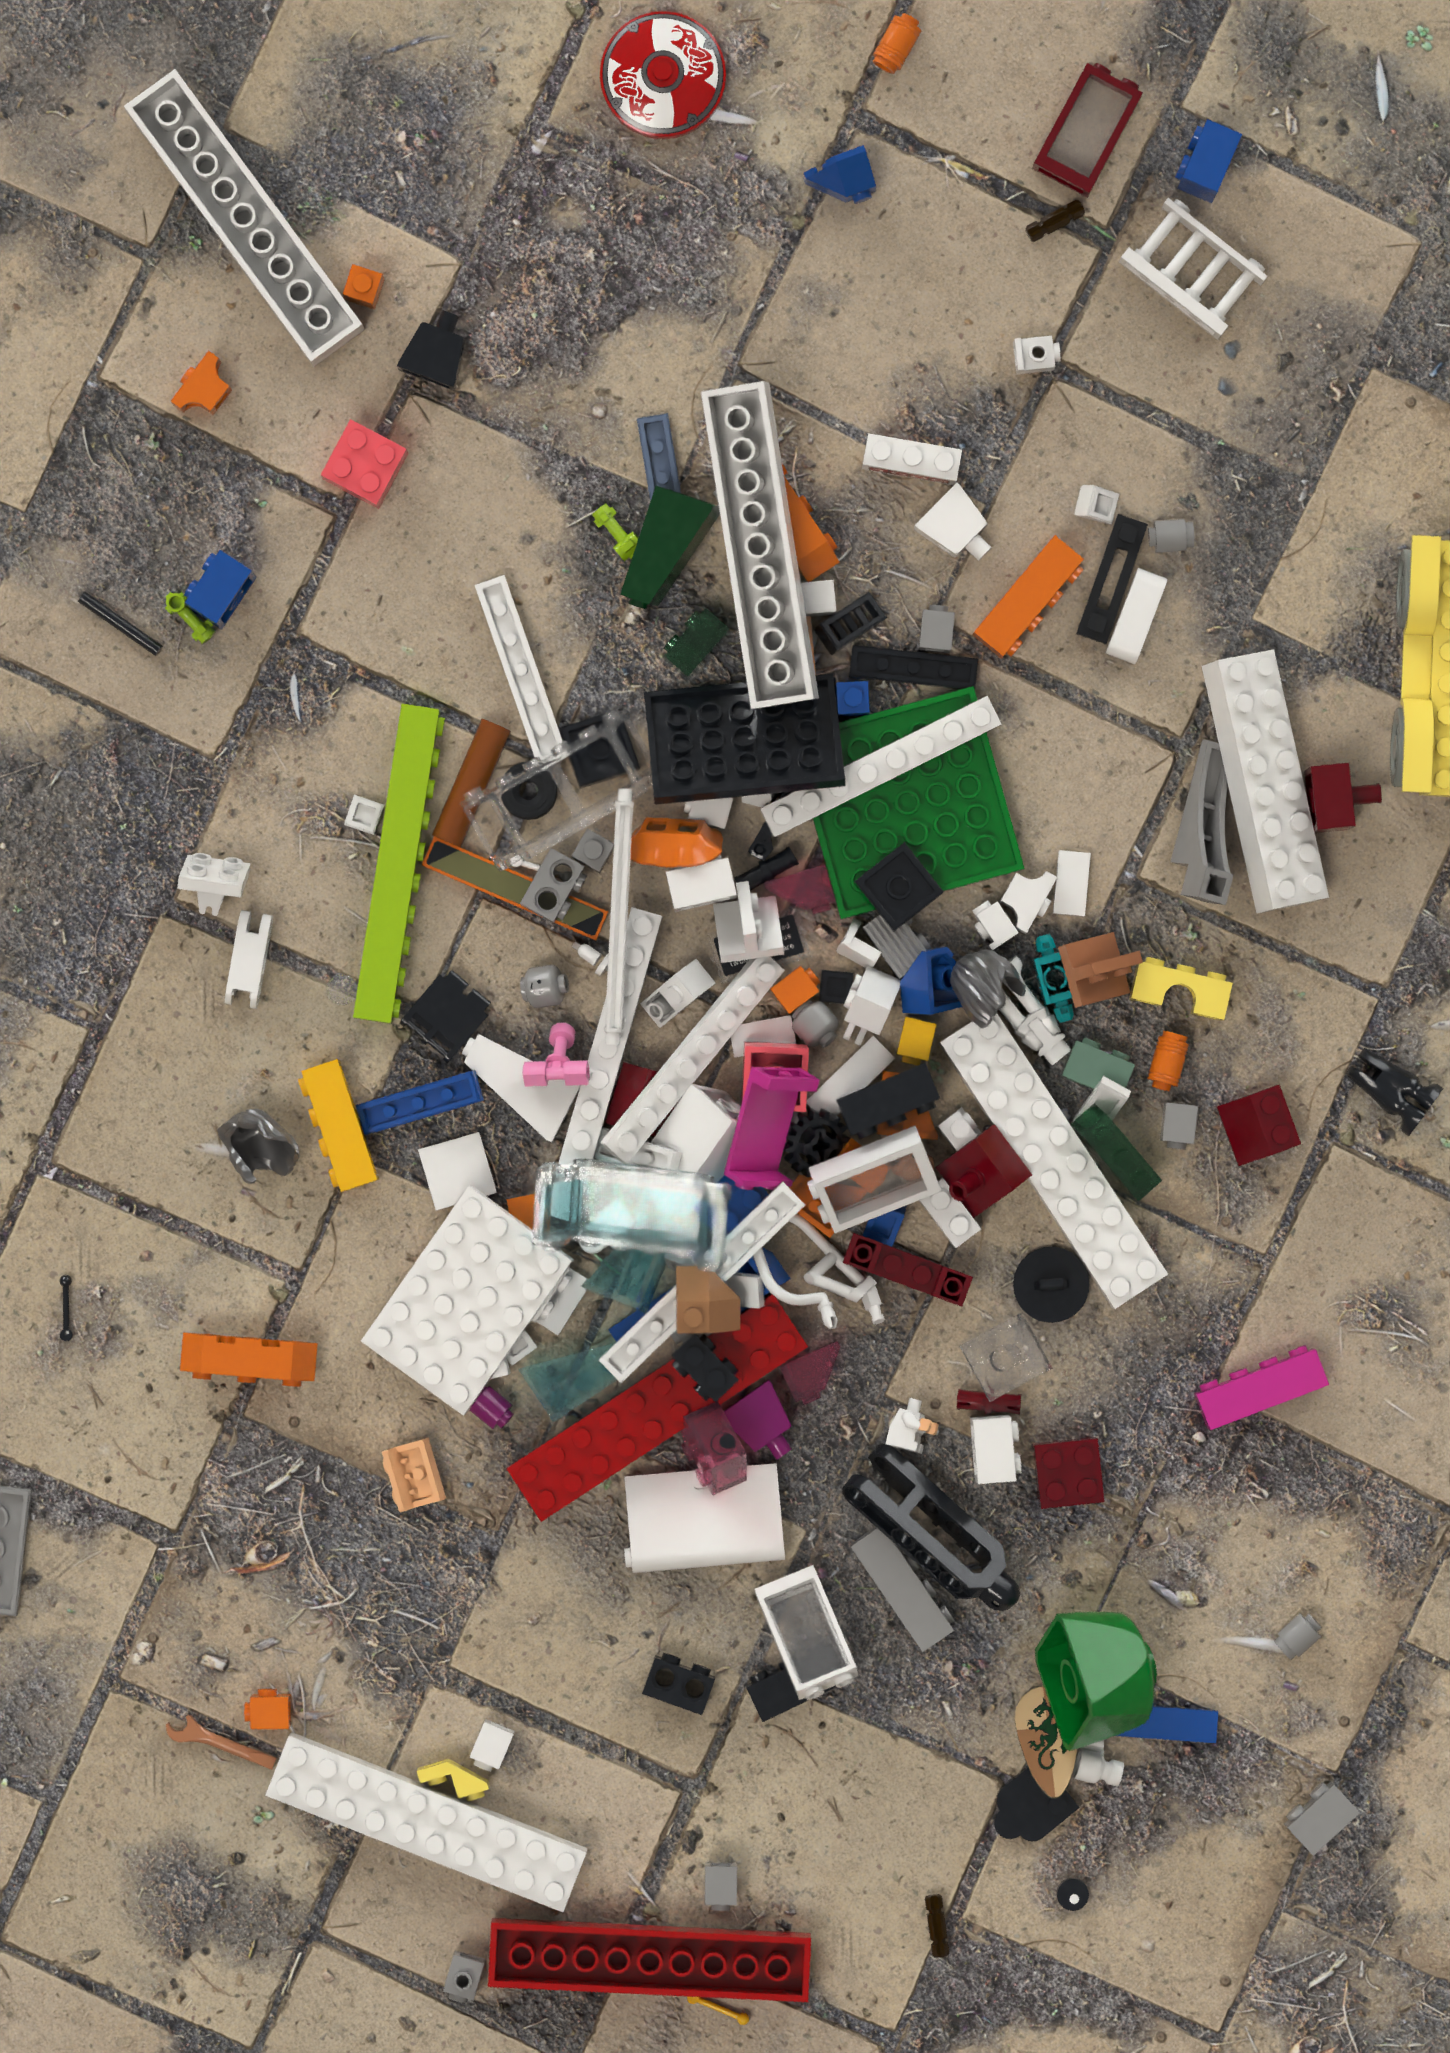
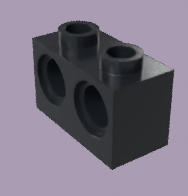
M663 1652L662 1657L655 1655L642 1694L703 1715L715 1681V1676L710 1675L711 1669L693 1663L692 1668L680 1664L681 1658ZM666 1668L673 1672L674 1680L672 1683L661 1685L657 1682L655 1675L660 1669ZM692 1679L700 1680L704 1685L703 1692L698 1696L688 1694L685 1688L688 1681Z

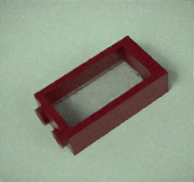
M1095 63L1094 66L1086 64L1032 167L1033 170L1086 198L1090 195L1143 92L1138 90L1139 86L1135 82L1126 78H1122L1120 81L1110 75L1111 71L1098 63Z

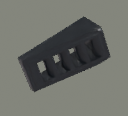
M868 592L821 622L814 630L828 652L833 655L880 624L887 617L871 593ZM861 605H864L873 619L871 621L866 618L860 609ZM851 612L854 613L862 627L858 628L850 616ZM839 620H843L851 634L847 635L838 622ZM830 626H831V628L833 629V631L836 633V635L838 636V638L840 639V641H838V639L836 638V636L834 635V633L831 631V629L829 628Z

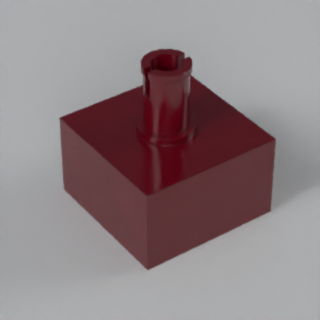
M1349 762L1311 766L1304 771L1306 796L1315 833L1349 830L1356 826L1354 805L1382 803L1380 783L1361 786L1351 785Z
M995 1124L935 1167L950 1186L949 1192L955 1200L961 1201L973 1218L1008 1195L1032 1176L1031 1172Z

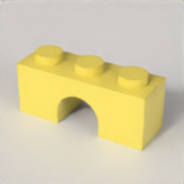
M1146 957L1145 962L1137 964L1129 996L1130 1000L1162 1006L1166 991L1173 985H1181L1186 987L1192 994L1193 1005L1191 1014L1220 1021L1225 1019L1233 984L1226 981V975L1208 971L1206 977L1195 974L1196 968L1177 964L1176 969L1164 967L1165 961Z

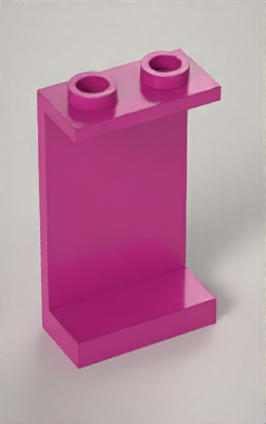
M751 1067L723 1174L733 1180L736 1187L744 1190H753V1187L774 1190L782 1181L788 1187H792L793 1180L778 1172L798 1092H817L820 1079L801 1068Z

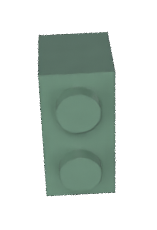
M1084 1037L1082 1042L1074 1041L1060 1076L1094 1090L1103 1076L1126 1088L1135 1064L1129 1062L1131 1056L1114 1049L1111 1054L1099 1050L1101 1047L1100 1043Z

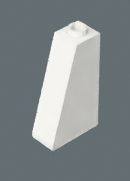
M480 1034L477 1035L476 1039L470 1037L462 1052L463 1055L467 1056L464 1063L470 1069L475 1070L476 1074L540 1135L553 1143L580 1089V1085L566 1086L565 1080H549L547 1086H525L523 1065L524 1062L533 1061Z

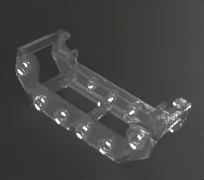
M618 708L607 712L601 716L603 722L599 724V728L596 729L595 725H592L578 733L580 739L568 744L567 741H564L550 749L552 755L543 760L538 756L522 765L524 771L515 776L511 772L495 780L497 786L494 788L482 790L478 786L463 795L466 800L459 804L498 871L509 868L521 859L524 862L616 810L615 801H618V790L584 808L560 765L564 758L597 739L606 737L630 778V783L622 788L632 789V801L648 791L647 787L653 785L650 753L634 726L628 710L619 711ZM624 721L650 766L642 771L640 775L616 733V728ZM545 770L551 775L572 816L525 842L503 804L501 796L509 789ZM484 802L491 804L514 845L513 848L502 851L495 855L470 808Z

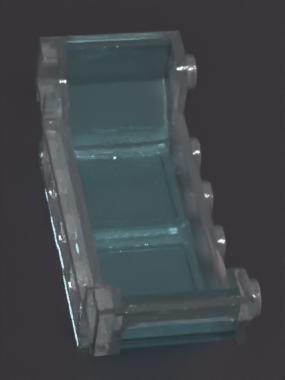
M585 1158L573 1159V1165L570 1166L560 1165L555 1161L545 1162L536 1171L532 1245L542 1246V1249L545 1251L555 1252L560 1251L561 1247L566 1246L573 1240L581 1241V1245L587 1247H597L600 1244L612 1245V1249L618 1251H628L631 1248L643 1249V1253L649 1255H659L662 1252L674 1253V1257L680 1259L692 1258V1263L697 1265L701 1271H716L727 1261L725 1244L728 1202L731 1199L732 1186L727 1183H721V1185L714 1184V1177L705 1173Z

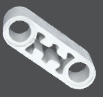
M1140 568L1137 569L1109 641L1106 654L1136 664L1165 589L1167 578Z

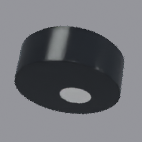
M1067 1878L1058 1885L1056 1896L1063 1908L1069 1911H1076L1086 1905L1089 1892L1085 1883L1080 1879Z

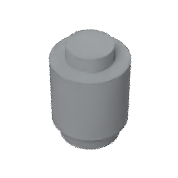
M1185 519L1154 521L1153 528H1148L1149 547L1155 546L1156 553L1186 551L1187 547H1194L1193 522H1185Z
M1299 1613L1278 1632L1279 1637L1274 1642L1292 1660L1296 1655L1300 1657L1322 1637L1318 1632L1322 1627L1310 1614L1304 1617Z

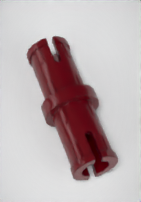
M958 1389L956 1409L985 1411L987 1415H991V1412L1020 1415L1022 1394L993 1393V1389H987V1392Z

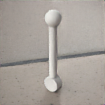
M515 854L510 858V864L516 868L523 866L538 871L541 866L523 860L520 855ZM554 870V877L561 878L563 882L568 881L572 876L570 871L563 873Z

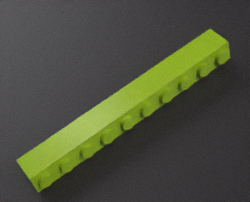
M401 704L353 1014L354 1019L392 1024L393 1018H399L401 1000L396 999L397 987H404L406 968H401L402 955H409L411 937L406 936L407 924L414 923L416 906L410 905L412 892L418 893L421 878V874L415 873L417 861L423 862L426 843L420 842L422 830H428L431 813L425 811L427 798L433 799L435 780H430L431 767H438L440 749L435 748L436 736L443 735L445 718L439 717V709Z

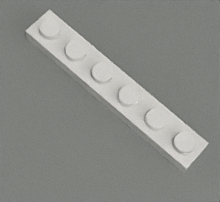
M505 575L474 585L536 762L543 764L566 756L567 752Z

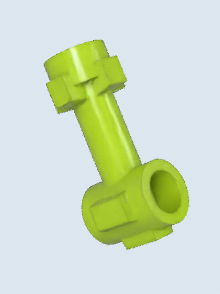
M605 503L592 514L595 519L593 522L598 528L604 525L618 542L613 548L624 561L629 558L632 559L639 537L633 531L627 535L614 518L617 514L616 510L613 507L610 508Z
M170 592L165 597V609L170 615L178 614L192 628L194 632L191 634V637L196 642L199 640L203 645L216 633L212 628L214 625L210 621L202 622L184 603L187 597L183 593Z

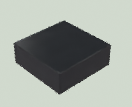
M822 970L819 1001L844 1004L853 984L854 973Z

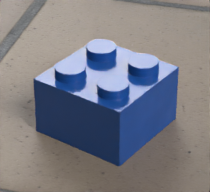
M1208 119L1204 127L1197 125L1187 148L1193 151L1190 157L1185 154L1175 178L1180 180L1177 189L1212 203L1242 134Z
M219 550L216 555L211 553L202 566L205 572L200 580L196 581L194 579L184 593V596L187 597L184 603L192 611L222 630L257 577L252 570L222 550Z

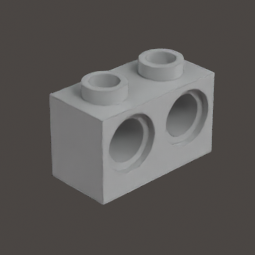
M550 848L520 905L552 923H555L557 918L563 920L571 906L567 899L572 890L579 892L587 877L582 873L585 867ZM560 865L570 867L572 870L571 878L566 882L556 880L554 877L556 867ZM544 893H552L557 898V903L554 908L545 910L538 904L539 897Z

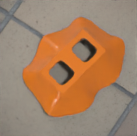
M646 817L642 825L632 833L630 860L642 865L667 868L703 865L722 854V833L717 829L709 827L705 820ZM680 827H686L692 832H680L679 829Z

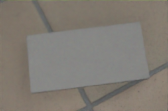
M0 1486V1615H18L32 1489Z

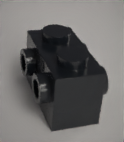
M694 1333L672 1353L671 1356L675 1361L671 1365L684 1378L689 1374L697 1382L693 1388L705 1401L712 1398L716 1402L739 1381L735 1376L739 1370L727 1357L722 1361L713 1352L717 1348L716 1345L705 1334L699 1337Z

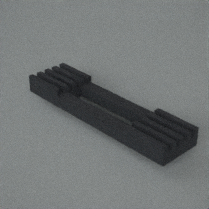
M1120 514L1117 515L1080 621L1077 635L1096 640L1105 645L1107 644L1148 524ZM1116 548H1119L1120 550L1127 551L1128 554L1109 609L1105 610L1096 605Z

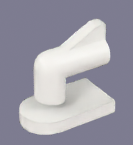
M574 942L572 945L578 951V955L593 966L601 958L602 954L587 944L580 945ZM609 953L595 971V974L600 977L605 970L608 971Z

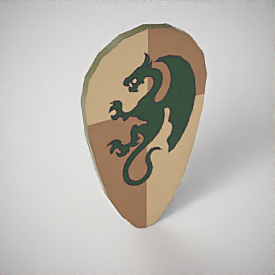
M1044 1686L1031 1689L1021 1697L1016 1706L1015 1726L1018 1740L1032 1777L1048 1797L1056 1799L1062 1796L1070 1782L1077 1749L1068 1751L1064 1747Z

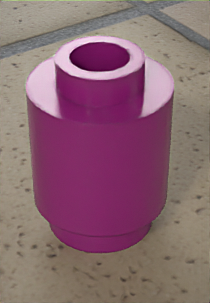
M490 1386L482 1390L469 1410L491 1429H494L497 1425L502 1429L514 1415L510 1411L513 1405Z

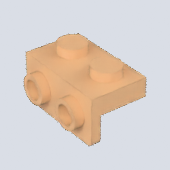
M429 1437L382 1451L384 1458L383 1467L389 1476L392 1486V1498L399 1512L446 1499Z

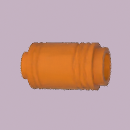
M905 13L901 17L895 15L873 53L875 58L872 62L890 74H895L896 70H900L919 34L922 32L918 27L919 21Z
M1163 1031L1162 1036H1158L1150 1072L1148 1073L1149 1076L1147 1077L1148 1080L1153 1081V1088L1170 1092L1171 1086L1178 1087L1188 1051L1187 1048L1189 1047V1044L1186 1043L1188 1037L1168 1031Z

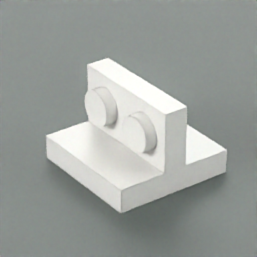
M749 881L737 882L738 901L713 904L721 963L784 955L776 896L757 898V893H750Z
M569 1267L532 1321L559 1335L592 1281Z

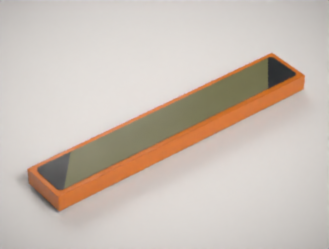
M433 837L422 866L535 914L520 905L533 881L532 878L440 838ZM544 893L538 900L539 906L545 910L554 908L557 903V898L552 893ZM570 895L567 901L571 903L567 914L563 920L557 918L555 923L596 941L609 912Z

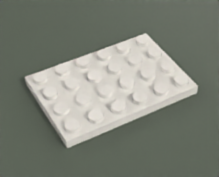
M470 1185L366 1332L361 1342L464 1416L574 1259Z

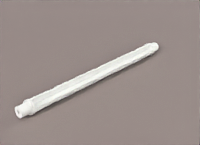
M618 788V801H615L616 815L604 1027L606 1032L605 1044L620 1045V1032H623L622 1016L634 802H632V789Z

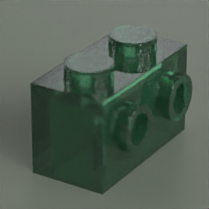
M706 608L702 613L696 610L685 622L684 625L688 629L682 636L679 637L675 634L664 646V649L667 651L664 655V660L687 680H689L730 631L724 623Z

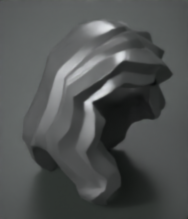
M988 949L963 956L956 962L950 977L952 988L968 1018L982 1029L991 1024L992 1017L996 1015L997 1010L1002 1009L1006 1004V997L1002 988L1003 978L1011 991L1019 996H1024L1026 986L1020 980L1014 965L1005 957Z
M248 1109L245 1112H240L217 1129L219 1138L229 1151L231 1163L245 1183L252 1184L256 1182V1178L252 1173L257 1169L272 1170L281 1176H286L293 1171V1167L299 1161V1146L293 1136L263 1110Z

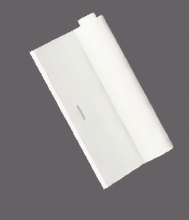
M777 1463L736 1467L737 1473L735 1478L726 1483L715 1480L712 1476V1469L625 1476L630 1548H624L626 1568L632 1567L633 1573L785 1560ZM721 1468L713 1469L714 1476L720 1481H728L734 1476L723 1475Z

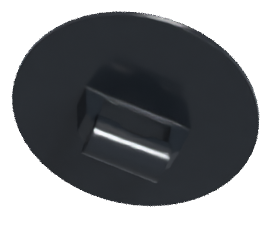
M1059 1247L1039 1248L1029 1253L1016 1269L1013 1281L1015 1298L1022 1310L1036 1320L1047 1323L1067 1320L1074 1316L1086 1302L1089 1293L1087 1270L1081 1260L1066 1249Z

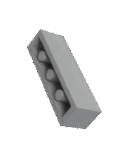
M877 1527L850 1544V1547L922 1652L954 1631L950 1624L955 1619L945 1605L940 1608L937 1606L932 1598L937 1593L929 1581L925 1579L921 1582L914 1571L919 1568L916 1562L907 1554L902 1555L896 1544Z

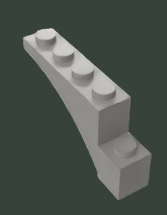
M1202 740L1171 862L1188 867L1180 895L1206 903L1226 905L1234 875L1230 873L1225 842V806L1228 783L1219 743Z

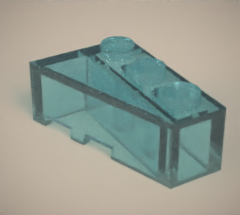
M645 1209L620 1239L621 1242L609 1256L603 1259L600 1267L581 1287L590 1293L646 1314L666 1266L664 1260L665 1253L679 1223Z
M616 1342L528 1365L518 1370L551 1420L555 1422L617 1380L598 1360Z

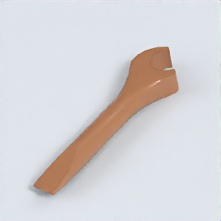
M189 1714L186 1716L187 1726L183 1730L173 1729L170 1722L166 1724V1731L169 1737L177 1742L204 1743L271 1770L277 1759L207 1730Z

